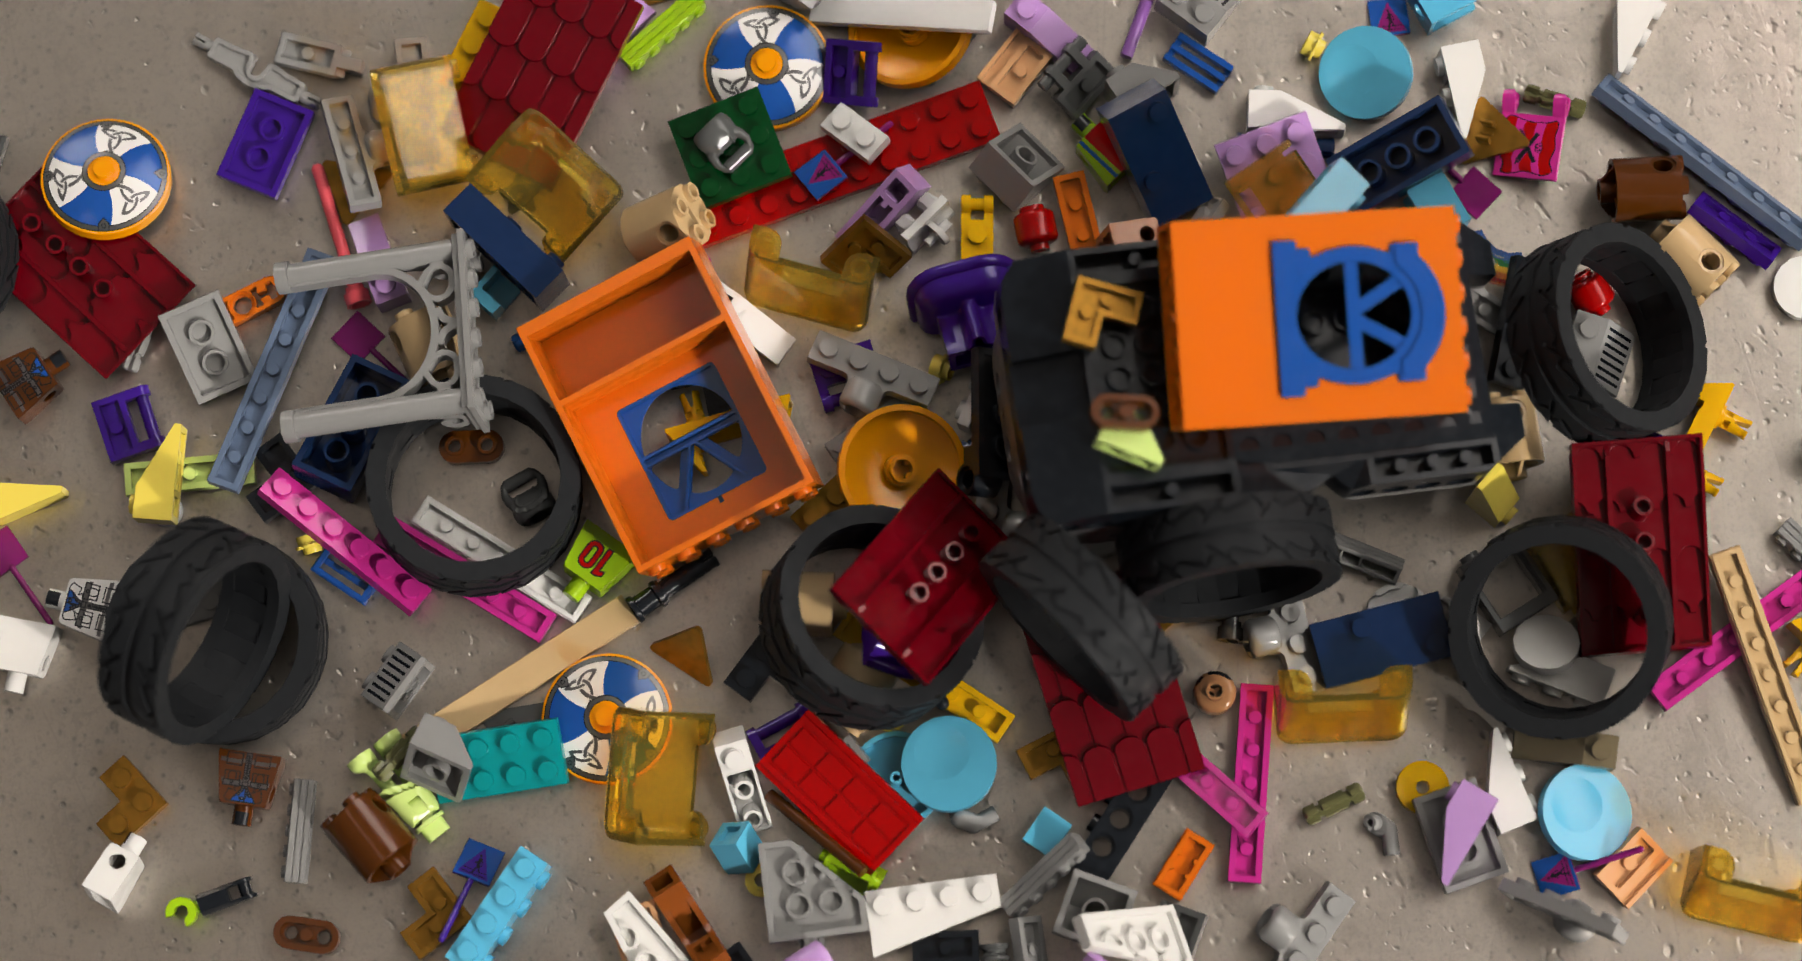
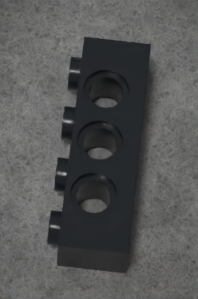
M1173 779L1146 786L1147 794L1142 800H1133L1128 792L1105 799L1104 802L1108 804V807L1101 816L1096 813L1086 828L1091 833L1085 843L1091 850L1086 854V858L1083 861L1076 863L1071 869L1075 870L1076 868L1109 880ZM1115 811H1123L1127 814L1129 823L1124 828H1116L1110 822V815ZM1106 839L1111 845V852L1106 856L1096 855L1092 849V844L1095 840Z

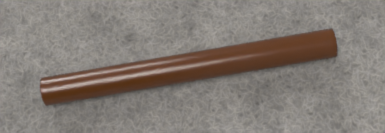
M772 789L766 794L765 800L858 877H863L866 874L868 867L776 791Z

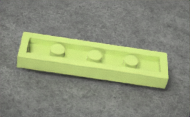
M218 454L186 457L184 459L181 492L221 489L207 482ZM256 458L243 486L257 485ZM151 461L124 464L125 494L128 498L131 494H135V485Z

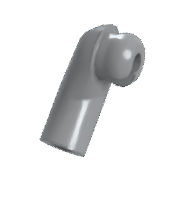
M993 806L978 814L968 810L949 813L951 823L956 828L969 833H978L1000 820Z
M1379 812L1367 814L1364 817L1363 825L1366 830L1382 839L1383 856L1399 855L1400 849L1396 824Z

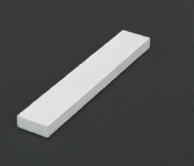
M822 0L810 11L809 21L814 25L992 34L997 3L994 0Z
M429 495L410 522L470 561L490 560L502 557L516 550ZM547 570L526 586L517 588V590L572 624H576L593 599L587 593L578 603L569 599L562 592L569 582L550 570Z

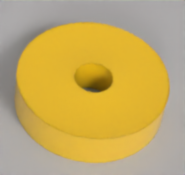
M1413 762L1407 765L1396 779L1395 792L1397 799L1406 810L1416 814L1411 799L1425 795L1417 791L1416 785L1418 782H1425L1427 784L1428 791L1425 794L1449 786L1445 772L1432 762Z

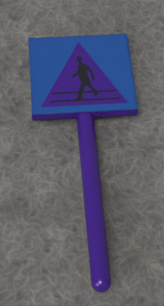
M471 838L468 839L452 872L467 878V881L439 936L440 942L445 941L473 882L489 887L505 852Z

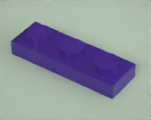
M1704 191L1687 211L1703 227H1707L1717 234L1723 243L1735 247L1746 256L1749 262L1761 266L1765 270H1767L1782 249Z

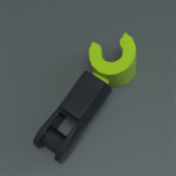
M252 876L244 877L198 894L195 901L187 897H176L166 906V918L176 916L179 907L185 906L188 914L184 922L186 927H190L197 921L199 913L206 916L258 896L257 892H253L250 883ZM237 886L241 897L232 900L229 888Z

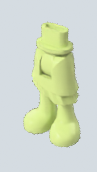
M395 728L373 745L374 749L384 760L383 756L402 738L401 733ZM371 748L366 749L348 763L347 767L351 772L367 774L381 788L382 792L379 795L387 800L386 803L407 825L413 829L416 828L415 832L417 835L422 833L429 844L451 828L442 817L445 813L442 810L439 811V803L432 791L400 777L403 765L398 770H393L402 782V784L397 785L391 777L386 782H382L375 777L372 768L379 761Z

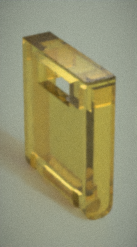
M1289 139L1284 140L1223 182L1246 217H1254V215L1239 194L1249 187L1266 210L1259 217L1285 215L1316 180L1296 149L1285 156L1282 154L1283 151L1292 145Z

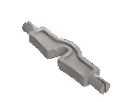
M199 32L195 35L196 38H193L192 45L207 51V56L211 61L235 73L238 80L248 89L254 91L257 88L267 93L271 92L297 105L302 102L316 111L320 108L319 105L321 106L322 98L308 92L305 83L290 76L275 64H269L260 75L254 76L252 72L257 62V57L254 53L232 45L219 37L213 41Z

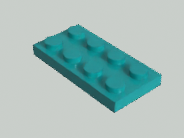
M558 717L459 733L473 763L462 800L568 784L570 781ZM437 794L439 804L454 802Z

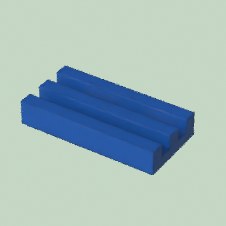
M1182 32L1177 36L1176 41L1173 42L1162 60L1215 95L1234 69L1233 65ZM1181 44H1183L1190 50L1194 51L1207 61L1211 62L1224 72H1219L1218 70L1214 69L1213 67H1211L1201 59L1197 58L1187 50L1183 49L1182 47H1180ZM1175 53L1217 79L1216 84L1174 58Z
M324 548L310 570L366 606L370 596H373L375 593V588L329 559L330 552ZM322 564H326L365 590L362 596L320 568Z

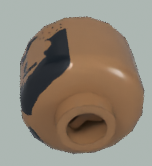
M1210 671L1203 674L1196 681L1193 688V700L1196 707L1202 713L1210 716L1221 715L1227 712L1232 707L1236 698V687L1233 680L1227 674L1220 671ZM1219 690H1221L1222 693H1221V695L1218 697V693H1217V692H1218Z

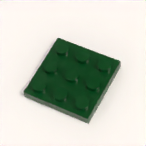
M758 86L667 121L690 181L698 188L699 196L707 209H712L793 177ZM721 112L728 115L736 126L745 130L750 135L754 145L753 153L733 173H724L715 169L708 161L706 154L699 150L693 141L694 136L713 117ZM737 138L735 143H732L719 156L720 162L722 164L726 162L745 142Z

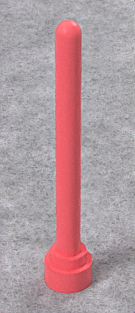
M316 163L312 166L311 171L337 255H350L351 253L325 169L322 164ZM363 283L348 284L345 288L344 300L348 310L360 309L372 303L369 289L365 288Z

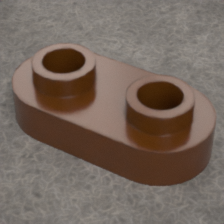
M1105 393L1096 397L1089 408V418L1092 424L1101 430L1145 432L1156 424L1160 414L1157 403L1151 397L1145 395ZM1108 409L1111 412V418H1103L1100 410ZM1136 410L1143 411L1146 416L1145 420H1138L1134 412Z
M482 430L451 431L446 433L439 442L441 456L452 465L495 463L501 459L505 451V443L502 437L493 430L486 433ZM486 440L493 442V447L488 451L482 449V444ZM459 442L461 445L460 449L457 452H451L449 450L451 443Z
M289 915L279 919L273 929V936L277 944L291 950L329 954L338 948L341 941L338 927L324 920ZM290 927L297 929V936L293 939L287 937V930ZM322 932H328L330 935V940L326 944H321L319 941V936Z

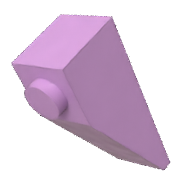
M1014 0L1004 12V24L1012 31L1017 28L1024 36L1029 37L1052 54V61L1054 62L1063 54L1061 51L1067 43H1072L1078 36L1040 0ZM1087 44L1081 52L1087 57L1093 49ZM1072 62L1065 71L1072 75L1078 66Z
M910 164L895 168L835 237L838 239L864 213L888 232L895 225V222L903 214H907L917 204L918 199L932 186Z
M378 213L348 224L357 253L391 248ZM391 280L367 281L381 313L412 302L406 285Z
M1465 779L1462 780L1461 784L1454 781L1445 796V799L1450 802L1446 807L1441 883L1449 886L1499 799Z

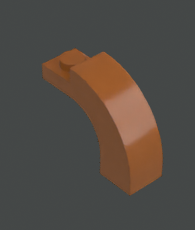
M671 864L643 882L687 950L692 961L732 960L715 930Z

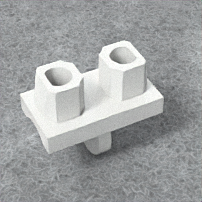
M925 192L916 204L923 213L916 220L908 214H903L895 222V226L900 232L907 248L914 254L924 244L931 247L937 240L946 245L950 239L945 232L952 226L949 220L955 215L949 206V201L943 195L937 198L929 192Z

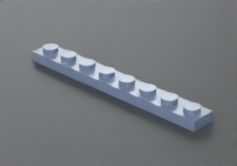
M1610 73L1596 87L1591 95L1597 98L1603 107L1611 109L1622 117L1628 126L1639 130L1656 147L1663 148L1671 155H1682L1684 167L1689 168L1700 176L1706 185L1716 188L1728 198L1730 203L1741 207L1753 216L1759 225L1767 227L1778 235L1784 244L1794 247L1798 251L1801 250L1802 218Z
M308 247L302 262L334 256ZM328 288L287 295L208 476L207 482L209 484L238 495L240 494Z

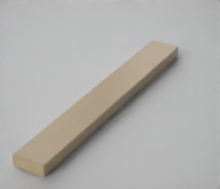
M1736 545L1708 555V561L1795 805L1800 806L1802 805V716L1741 546Z
M619 595L432 716L444 718L448 723L455 725L459 733L472 731L558 676L568 666L589 656L639 624V621L623 596ZM406 733L402 734L401 737L405 739L407 737Z

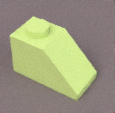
M1106 409L1103 418H1111V412ZM1136 411L1134 412L1138 420H1145L1144 415ZM1099 429L1092 448L1155 473L1164 461L1151 430L1129 432Z

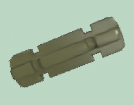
M1528 84L1523 94V101L1532 105L1539 103V107L1553 111V98L1558 92L1548 89L1542 91L1540 87ZM1574 97V100L1570 99L1569 116L1582 118L1586 109V101Z
M413 726L405 734L407 737L405 739L401 738L383 756L385 758L384 761L380 760L372 768L373 774L380 781H388L394 774L392 771L394 769L398 770L403 765L409 743L417 726Z
M1353 783L1345 787L1347 791L1342 792V790H1339L1317 801L1318 805L1316 806L1310 804L1304 807L1302 814L1305 821L1312 826L1321 822V817L1323 816L1327 819L1349 808L1350 803L1353 802L1355 805L1365 800L1363 788L1359 783Z

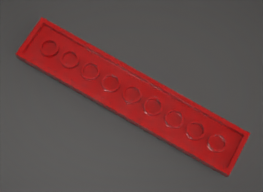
M977 80L867 120L878 129L888 121H892L893 126L884 132L889 136L891 142L871 165L856 155L839 167L847 175L848 179L818 201L794 172L824 149L834 161L838 160L849 150L829 135L783 150L793 177L710 209L715 216L716 225L711 228V235L709 240L702 245L703 248L711 247L880 186L897 167L910 164L918 172L984 148L989 141L999 136L1000 133L980 81Z

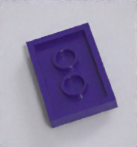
M255 88L216 175L221 179L277 201L316 114L312 110Z

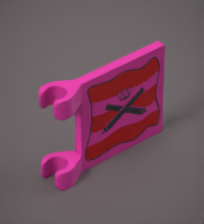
M1505 89L1502 97V115L1528 138L1530 143L1528 147L1495 156L1492 175L1557 182L1566 119L1571 104L1570 98L1565 94H1555L1552 116L1517 113L1520 94L1514 89Z

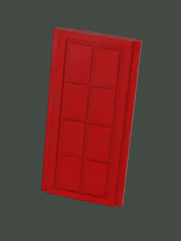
M809 710L799 718L755 765L818 827L868 867L866 872L868 875H871L925 819L827 724Z

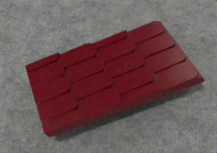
M503 0L490 25L489 32L444 119L441 132L552 193L644 10V6L635 0Z
M41 167L6 203L9 209L8 215H12L19 240V262L16 264L19 265L12 293L100 375L107 379L161 323L158 315L174 309L196 285L138 232L119 239L95 240L74 234L63 227L53 217L46 205L41 189Z
M1703 433L1571 443L1569 446L1572 516L1593 518L1615 527L1638 543L1656 564L1671 597L1674 618L1671 651L1710 648L1712 646ZM1574 546L1576 612L1580 658L1645 653L1647 621L1641 600L1631 582L1614 564L1602 556Z
M938 468L910 497L906 504L828 591L841 606L846 608L858 620L865 630L870 632L882 644L890 655L894 656L906 668L914 679L925 687L997 603V597L981 574L979 562L987 553L989 555L990 551L1000 541L1007 540L1008 537Z
M1112 571V573L1121 582L1123 576L1121 575L1120 571ZM1023 631L1078 807L1205 769L1177 679L1172 681L1161 694L1156 693L1154 701L1141 711L1133 721H1124L1085 693Z

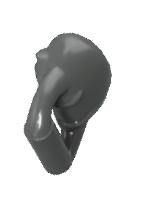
M722 112L713 117L693 138L696 147L706 154L712 166L724 173H733L753 153L754 149L750 135L742 128L736 126L731 118ZM737 138L743 140L745 143L722 164L719 156L732 143H735Z
M528 467L503 481L501 485L502 500L513 512L515 520L521 526L534 525L551 515L556 503L555 498L549 492L548 483L544 475L535 468ZM536 478L537 485L532 486L531 489L516 495L515 498L508 494Z

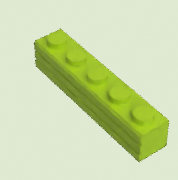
M677 0L626 44L619 59L631 72L642 68L646 63L645 60L650 56L654 57L661 50L660 47L665 43L669 44L676 37L675 34L680 30L684 31L687 29L691 20L695 17L699 18L704 14L706 8L705 1Z

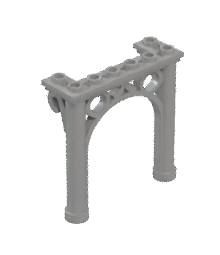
M463 228L456 229V233L451 234V239L290 264L289 261L274 263L273 277L279 295L374 280H391L402 283L414 290L424 301L431 325L430 344L426 357L417 373L404 386L383 396L282 411L280 413V429L286 444L301 442L302 438L431 419H440L443 426L451 428L465 427L472 423L476 430L482 429L484 433L490 432L489 420L494 419V409L491 400L486 399L483 387L480 388L479 377H484V366L481 357H478V347H482V336L479 327L476 328V317H480V306L478 299L474 298V288L478 287L480 272L484 271V260L482 253H477L474 240L468 238ZM423 271L419 280L405 272ZM432 278L448 280L449 282L447 291L441 295H432L427 289ZM455 300L456 317L447 316L442 307L449 305ZM457 335L458 355L447 349L449 340ZM445 360L454 362V375L450 380L438 382L431 375L440 362ZM427 381L435 390L433 392L415 394Z

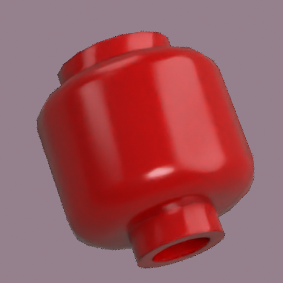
M1044 204L1022 207L1019 209V214L1013 219L1018 245L1021 248L1030 249L1032 254L1050 250L1049 244H1052L1058 238L1054 213L1052 210L1044 208Z
M1590 268L1577 273L1574 276L1571 288V303L1575 310L1579 309L1598 316L1607 313L1611 309L1609 303L1615 297V292L1610 284L1601 275L1591 271Z

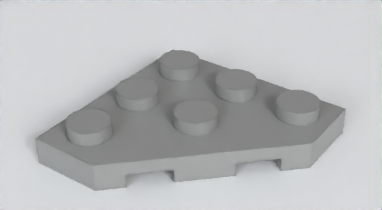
M791 839L758 843L770 944L869 931L866 899L863 895Z

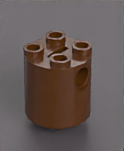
M1667 155L1609 159L1606 174L1602 179L1597 180L1598 204L1609 215L1611 222L1683 220L1686 217V203L1683 200V195L1689 194L1688 175H1682L1684 170L1683 156Z
M371 787L361 794L357 791L352 793L343 801L342 806L344 809L338 815L332 814L320 827L325 832L324 834L366 883L393 880L411 865L412 851L418 843V839Z

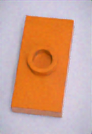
M1186 828L1152 885L1180 902L1215 845Z

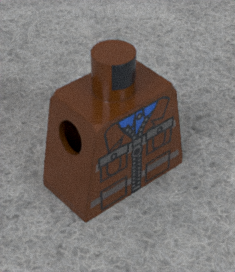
M32 347L0 361V392L16 417L25 425L64 390L56 375L71 364L60 349L44 359L42 354Z
M224 748L219 749V802L234 805L232 825L251 827L254 809H271L286 767V759L280 756Z

